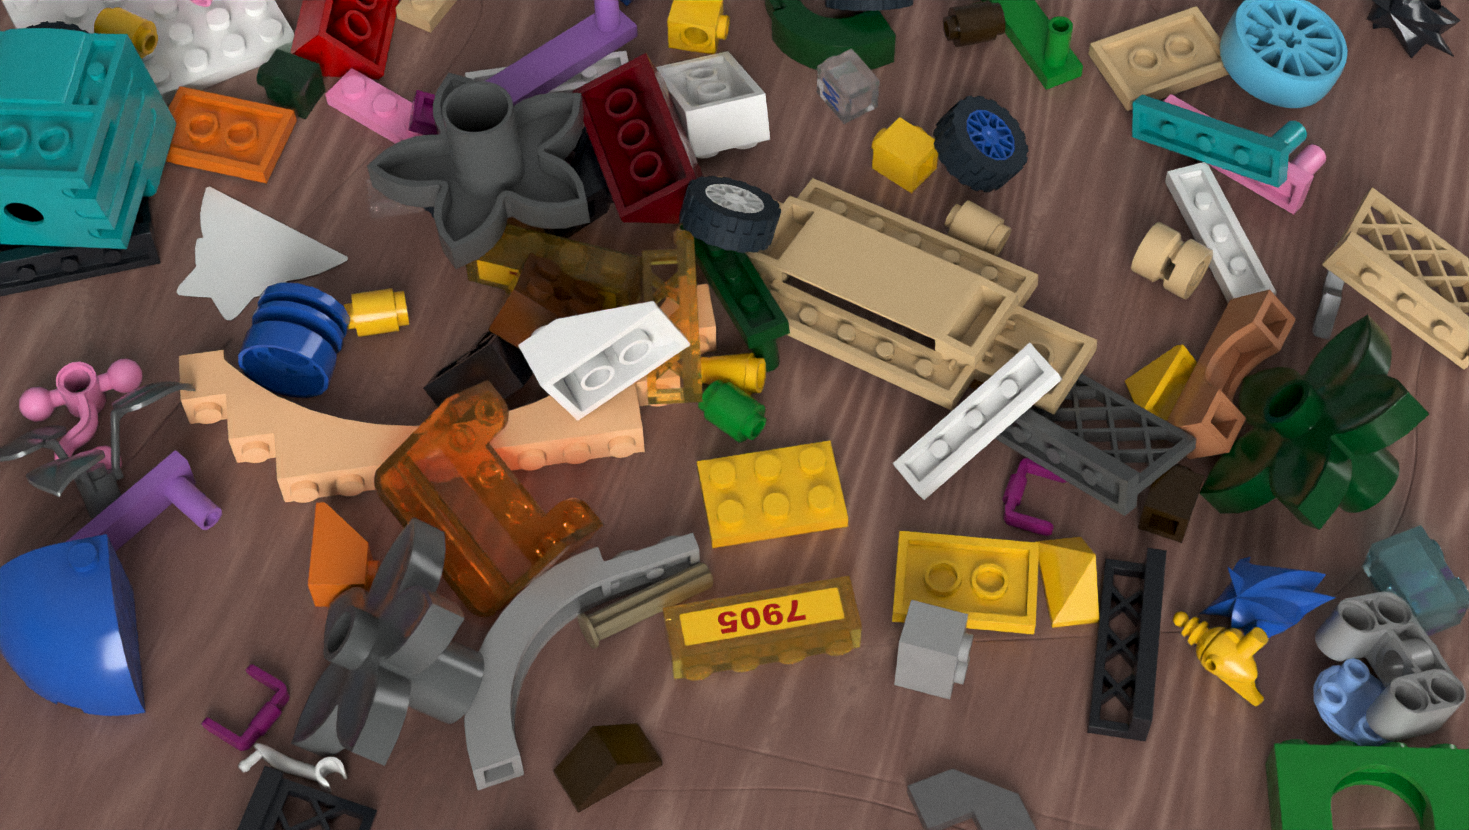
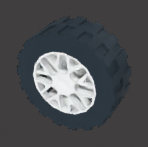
M701 176L689 182L679 214V221L683 224V228L689 231L692 236L705 241L709 245H714L728 251L755 253L759 250L764 251L768 249V245H771L781 214V208H779V203L772 199L771 195L761 191L756 186H751L746 182L733 180L728 177Z

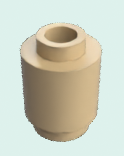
M967 200L962 206L956 204L945 221V226L949 228L947 236L994 256L1000 254L1012 230L1004 225V219L970 200Z

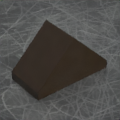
M638 723L592 726L553 772L579 813L657 769L663 763Z

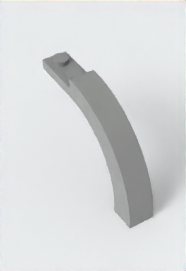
M693 533L684 536H668L660 540L656 545L638 551L626 550L607 561L603 560L598 546L574 555L552 567L531 582L499 615L479 650L484 658L483 678L478 693L466 711L464 718L467 751L478 791L524 775L515 737V714L523 681L541 649L561 628L575 619L578 614L584 613L612 599L640 591L700 563L699 546Z

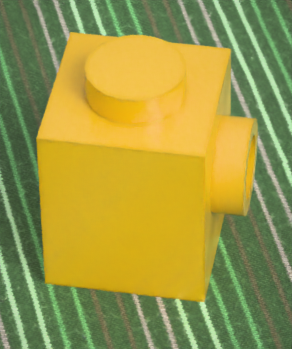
M899 117L888 129L882 128L874 137L871 145L873 149L872 169L912 194L937 169L938 152L934 147L935 139L929 136L921 127L913 126Z

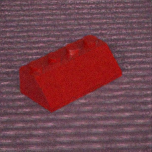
M303 0L289 56L321 76L343 77L353 68L370 79L379 80L384 76L396 19L395 8L399 4V0Z

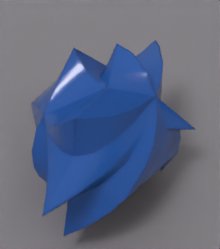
M1250 557L1240 559L1233 570L1228 567L1231 582L1222 594L1199 614L1231 617V629L1241 628L1246 635L1253 628L1259 627L1270 638L1284 633L1288 628L1296 625L1304 615L1336 597L1313 592L1326 574L1254 565L1249 563Z

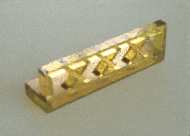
M676 230L677 249L642 251L644 302L654 301L657 304L667 296L680 305L668 318L675 326L680 321L681 329L678 326L676 327L691 344L647 374L648 405L703 402L694 236L686 230ZM678 264V271L664 282L652 273V265ZM678 284L679 292L674 289ZM652 285H653L655 288H657V290H656L654 293H653ZM680 358H682L683 366L677 362ZM670 369L683 379L684 388L657 389L656 380Z

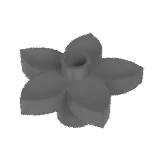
M448 72L437 89L433 102V117L437 135H422L402 140L385 149L367 165L372 186L389 199L406 206L434 207V220L443 253L455 269L479 259L492 249L502 237L509 217H514L527 225L544 229L569 228L590 223L583 182L574 168L564 161L576 147L582 134L584 110L581 93L553 92L540 94L522 100L513 106L511 96L503 87L491 82L474 81L471 78Z
M413 517L386 553L372 582L370 591L361 587H353L344 591L330 603L325 624L323 655L331 663L323 672L308 697L291 744L321 757L335 755L341 750L347 749L385 766L398 740L408 707L447 724H452L459 720L469 709L482 682L484 658L480 652L452 640L465 619L458 604L436 593L444 567L446 551L444 531Z

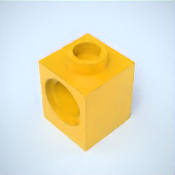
M673 0L667 20L669 48L716 54L720 39H727L730 17L724 15L723 0Z

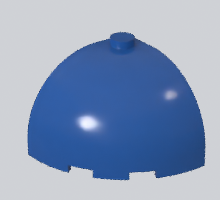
M103 534L45 546L22 554L4 564L0 568V652L8 665L24 681L26 686L56 705L60 702L71 707L80 708L87 714L119 716L146 713L134 591L108 535Z

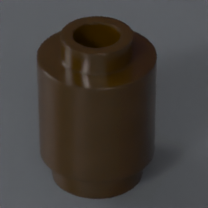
M986 0L950 7L948 16L943 18L945 37L948 41L952 40L956 47L995 40L997 35L1005 33V17L1001 5L998 2L991 4L990 1Z

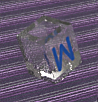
M850 49L838 56L829 57L817 66V93L845 124L878 107L879 79L860 57Z

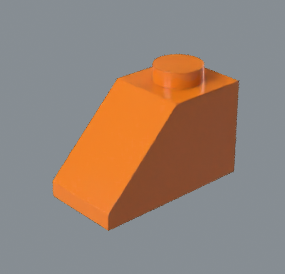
M321 502L316 503L308 587L315 607H329L330 603L338 596L353 587H361L370 591L381 563L379 560H373L369 543L328 504Z

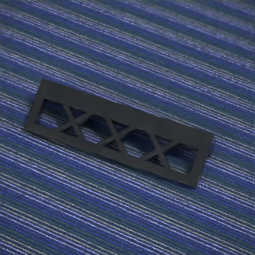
M1147 548L1143 564L1105 559L1087 733L1146 741L1153 718L1167 550ZM1120 575L1140 578L1139 591L1125 599L1113 586V576ZM1111 599H1112V600L1114 601V603L1116 604V606L1113 607L1112 609H1110V607H1111ZM1137 602H1138V611H1136V610L1132 607V606L1135 605ZM1124 613L1136 626V632L1121 641L1109 627V621ZM1107 641L1113 646L1108 651H1106ZM1135 643L1133 654L1128 647ZM1118 654L1132 668V674L1119 683L1104 669L1105 663ZM1104 683L1109 690L1102 694ZM1131 686L1129 697L1124 690ZM1116 697L1128 710V722L1121 723L1101 720V706Z

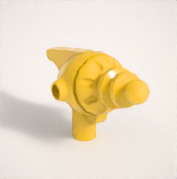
M1178 611L1173 615L1174 624L1178 627H1184L1181 635L1184 637L1189 636L1188 643L1190 645L1196 643L1197 659L1207 671L1219 677L1252 705L1258 706L1264 701V697L1255 686L1258 670L1253 657L1268 642V635L1263 629L1255 627L1244 636L1237 628L1215 627L1209 629L1207 621L1198 623L1199 618L1196 616L1189 620V616L1183 611Z

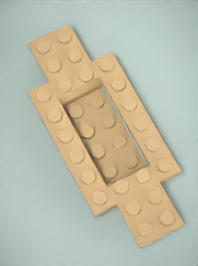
M814 178L810 180L797 198L789 196L784 203L777 201L779 208H781V214L770 246L768 245V249L764 251L759 250L755 253L745 252L786 316L790 333L787 334L788 336L951 411L974 379L984 383L1027 344L1031 343L1062 378L1059 383L1033 404L1055 415L1097 349L1096 339L1023 308L1038 286V274ZM678 226L673 232L674 243L688 249L681 238ZM791 275L935 340V350L784 282Z

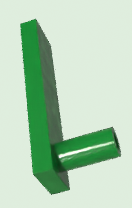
M988 0L991 4L998 2L1001 5L1005 17V34L1046 90L1082 76L1083 65L1070 48L1073 30L1071 20L1063 16H1057L1049 20L1035 0Z

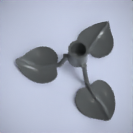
M156 382L139 387L112 403L113 410L110 413L111 469H106L104 463H98L105 458L103 450H87L68 457L56 440L67 434L66 427L61 425H50L31 430L12 442L0 447V462L18 459L40 448L53 450L59 459L26 474L27 481L42 491L60 497L68 484L74 479L90 518H95L122 495L116 482L124 478L120 468V419L128 412L143 408L175 391H195L193 384Z

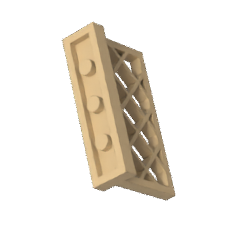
M1372 187L1364 195L1339 242L1327 254L1322 266L1465 370L1469 366V316L1465 314L1469 313V258ZM1371 206L1384 215L1387 224L1376 223L1370 209ZM1359 235H1367L1370 243ZM1381 235H1392L1398 250H1387ZM1406 235H1411L1418 240L1422 250H1412ZM1394 261H1403L1405 269ZM1417 261H1427L1433 276H1423ZM1441 261H1446L1452 265L1457 276H1447ZM1430 287H1438L1441 296ZM1452 287H1462L1468 302H1458Z

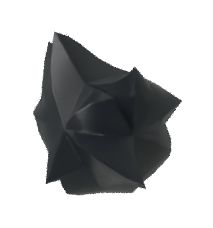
M1372 0L1374 3L1366 20L1373 22V29H1391L1411 58L1425 44L1454 57L1441 34L1461 20L1441 5L1440 0Z

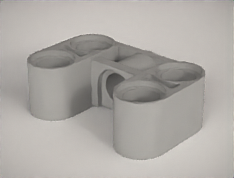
M1377 592L1346 598L1340 601L1315 633L1317 646L1326 656L1336 661L1366 658L1385 686L1382 693L1366 711V720L1369 727L1383 739L1399 741L1434 733L1442 727L1466 699V690L1462 682L1453 674L1441 656L1436 644L1428 637L1413 615L1408 603L1397 594Z

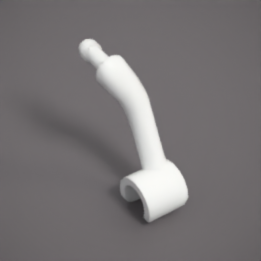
M256 743L254 745L256 751L245 760L240 761L238 765L243 773L248 772L255 763L263 758L271 766L284 773L318 781L320 788L326 793L332 792L330 785L325 779L328 774L337 772L344 779H347L344 765L336 757H325L314 766L290 758L261 743Z

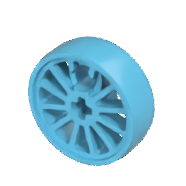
M1245 0L1237 7L1225 26L1219 48L1225 69L1242 89L1261 101L1284 108L1311 106L1326 96L1342 74L1348 52L1345 38L1336 23L1324 11L1306 0Z

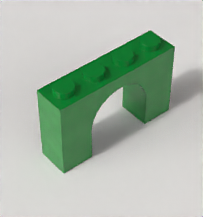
M1290 739L1281 743H1274L1265 763L1271 830H1333L1331 799L1339 791L1355 785L1378 786L1399 796L1414 812L1420 830H1469V749H1457L1455 745L1446 743L1436 744L1429 748L1408 747L1401 742H1389L1380 746H1358L1353 741H1337L1330 745L1308 744L1307 741L1301 739Z

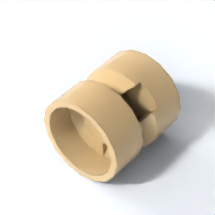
M1157 222L1141 242L1132 261L1131 270L1151 282L1159 279L1163 280L1164 289L1185 300L1193 294L1203 279L1211 263L1213 250L1193 239L1183 242L1180 232L1161 222Z

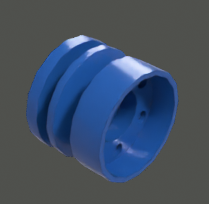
M277 283L270 285L260 295L258 308L252 316V327L247 331L238 354V365L243 373L253 382L274 393L296 398H310L321 395L329 387L336 367L337 353L341 351L343 338L347 335L350 316L344 306L336 299L314 287L299 283Z

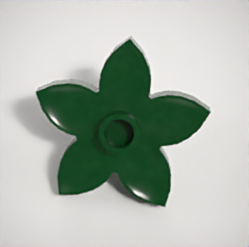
M1367 314L1331 339L1316 355L1305 374L1300 375L1297 371L1288 367H1275L1264 369L1243 378L1238 397L1239 411L1246 417L1245 421L1253 429L1234 442L1229 453L1222 454L1209 472L1199 494L1220 514L1250 511L1277 498L1302 524L1318 530L1323 527L1338 506L1345 512L1357 513L1373 507L1384 499L1394 487L1400 469L1398 460L1386 447L1407 435L1429 415L1428 411L1398 379L1387 375L1392 357L1388 335Z

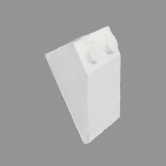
M728 51L656 67L665 80L695 157L710 158L717 155L719 151L732 148L749 149L755 147L758 142L770 140L766 94Z
M654 301L556 319L550 324L536 329L531 337L518 346L540 386L576 420H580L691 344Z

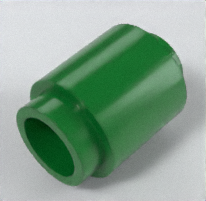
M714 381L707 387L699 400L698 408L704 412V418L738 443H742L747 439L754 440L766 425L767 419L764 417L765 406L731 382Z

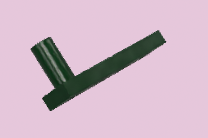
M680 225L682 240L744 342L751 349L752 353L755 354V357L764 358L766 372L775 370L780 364L777 338L790 333L789 322L746 253L733 250L728 251L714 245H709L705 241L692 236L689 231L683 228V225Z

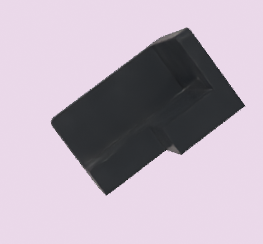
M488 330L481 335L469 351L437 371L423 389L450 424L473 420L524 387L532 376L533 371L519 348Z

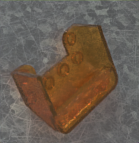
M489 380L448 397L381 464L374 476V486L379 498L403 528L414 517L444 531L446 551L441 576L466 608L479 617H490L505 608L531 582L552 567L567 560L604 526L590 506L578 498L564 499L546 514L490 445V442L506 427L509 412L506 402Z

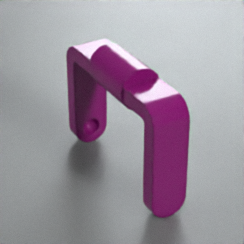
M1025 458L1021 460L1017 473L1010 475L1002 498L1006 504L1003 520L1010 526L1050 536L1054 529L1052 523L1014 511L1016 506H1019L1027 485V473L1061 483H1066L1067 481L1032 460Z
M249 664L245 671L252 678L276 693L250 721L249 727L239 737L208 717L201 723L206 730L240 751L250 749L260 736L266 734L282 714V708L290 699L288 689L282 681L253 664Z

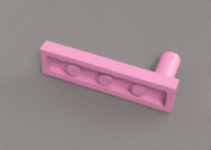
M1172 94L1163 101L1208 116ZM1307 145L1291 162L1288 161L1287 180L1279 188L1211 164L1208 165L1294 215L1302 207L1314 178L1313 175L1326 162V155L1319 146Z

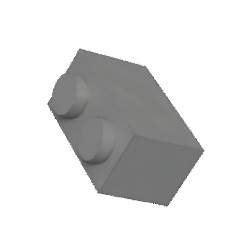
M911 600L899 640L894 685L950 700L954 683L964 684L970 662L969 655L974 635L966 633L968 614Z

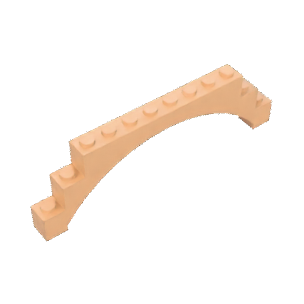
M708 284L664 289L665 301L660 306V309L684 334L691 345L580 420H576L551 395L537 402L498 415L452 424L404 426L347 420L307 409L273 394L248 379L230 365L224 350L179 356L180 382L193 384L195 391L180 390V399L190 424H212L219 420L227 419L228 440L237 463H260L269 458H276L277 481L284 501L307 503L321 497L335 495L355 496L363 491L384 488L398 490L412 484L426 482L446 483L455 478L476 475L490 477L504 471L518 469L532 471L546 465L560 463L581 464L589 459L610 456L624 458L633 453L645 452L639 406L651 405L658 407L667 405L670 402L681 401L677 357L685 355L695 357L706 352L717 351L716 324Z

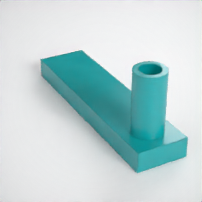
M1143 94L1133 101V138L1277 188L1287 180L1289 155L1307 138L1305 127L1297 121L1287 122L1274 135L1268 137Z

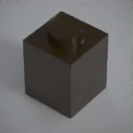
M1175 464L1155 480L1150 487L1144 504L1138 529L1182 543L1205 475L1193 472L1186 466Z

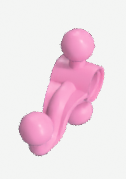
M127 358L113 362L108 368L107 373L97 375L93 367L87 363L72 362L65 365L56 376L57 389L48 391L42 387H31L21 395L19 409L24 417L38 422L49 418L56 407L66 405L72 415L80 418L78 424L69 430L59 441L68 457H71L75 450L94 437L99 425L98 413L104 408L106 403L105 391L114 389L120 393H129L137 389L142 382V370L135 361ZM87 387L85 390L75 393L77 390ZM105 445L94 448L103 450L105 458L98 463H104L106 469H111V447ZM54 452V460L59 459Z

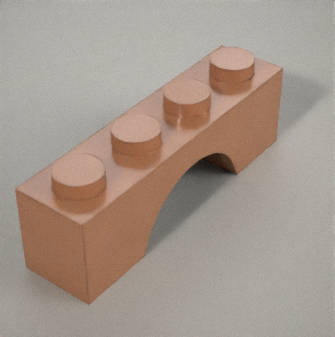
M1270 289L1230 299L1167 420L1170 424L1197 438L1196 448L1186 456L1189 460L1230 452L1246 420V417L1233 404L1236 390L1243 381V378L1258 364L1280 352L1296 320Z

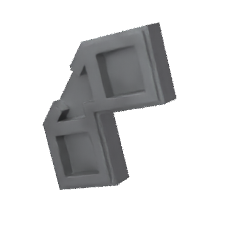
M1329 270L1325 277L1321 300L1312 326L1314 336L1328 340L1330 339L1340 306L1344 281Z
M950 769L907 786V794L924 830H942L971 818L978 830H1036L1019 794L958 770Z

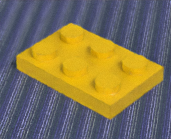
M830 440L697 461V473L712 548L848 527V514Z
M899 531L892 622L905 623L910 602L915 600L968 614L966 626L968 629L1034 634L1036 627L1039 543Z

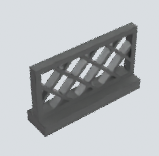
M1083 374L1079 376L1064 399L1072 400L1073 408H1058L1055 415L1043 409L1029 408L995 438L1124 516L1137 507V496L1140 492L1196 448L1197 439ZM1096 399L1103 403L1104 407H1079L1078 400ZM1131 419L1140 424V427L1115 428L1114 420ZM1107 420L1108 428L1083 429L1082 421ZM1074 421L1075 429H1064L1054 422ZM1150 440H1168L1175 444V446L1172 448L1151 449ZM1110 441L1111 450H1100L1088 442ZM1117 441H1143L1144 449L1119 450ZM1146 462L1147 468L1140 473L1124 463Z

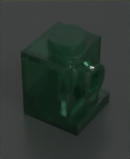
M276 49L270 59L260 66L256 77L257 84L265 88L268 99L281 106L287 105L296 108L298 117L303 119L308 117L326 91L320 64Z

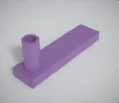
M594 0V14L490 77L486 82L495 83L503 87L511 96L513 106L527 98L547 94L638 36L637 25L619 10V0Z
M175 450L66 542L107 534L116 552L172 503L202 530H208L213 527L220 519L222 510L194 486L196 481L188 460Z

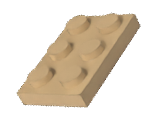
M1197 6L1090 43L1088 55L1127 111L1133 109V101L1142 94L1160 100L1168 97L1170 94L1174 95L1229 75L1220 56L1221 39Z

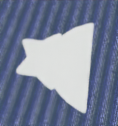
M209 186L205 190L200 211L203 238H198L196 241V267L179 285L177 293L182 296L212 298L222 316L226 320L231 321L241 313L254 297L260 296L268 286L320 274L347 261L348 257Z

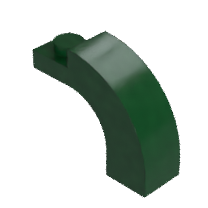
M765 0L767 13L772 20L773 42L784 54L804 66L828 73L850 74L870 71L894 62L896 34L879 10L866 11L852 17L835 19L813 13L800 0Z

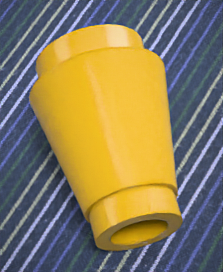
M754 353L701 357L699 361L698 381L700 383L710 385L716 380H721L724 383L731 382L748 395L761 393L766 378V363L764 358H757Z

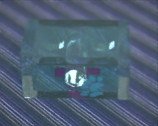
M1421 525L1371 545L1362 568L1377 592H1391L1403 598L1428 636L1460 624L1469 608L1468 589L1460 578L1454 576L1444 561L1440 545L1435 540L1429 538Z

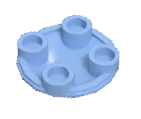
M1355 658L1347 659L1342 665H1332L1319 673L1313 685L1314 703L1320 717L1335 734L1345 741L1357 743L1358 746H1380L1384 743L1394 742L1377 735L1369 727L1366 720L1367 709L1382 693L1385 686L1379 679L1370 674L1368 667L1362 661Z

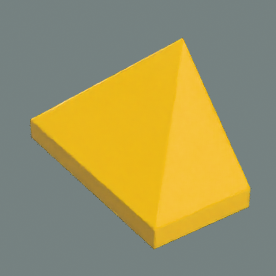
M1183 344L1174 346L1125 380L1134 403L1167 421L1197 362Z
M1082 537L1035 541L1039 543L1038 565L1052 628L1098 623L1099 605L1096 554Z

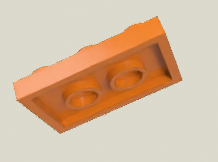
M179 86L168 107L177 124L166 162L267 184L297 122L295 112L291 109Z

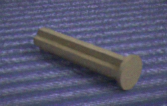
M697 563L587 616L584 613L578 614L577 619L580 629L587 643L592 649L599 647V641L713 586V576L705 563Z

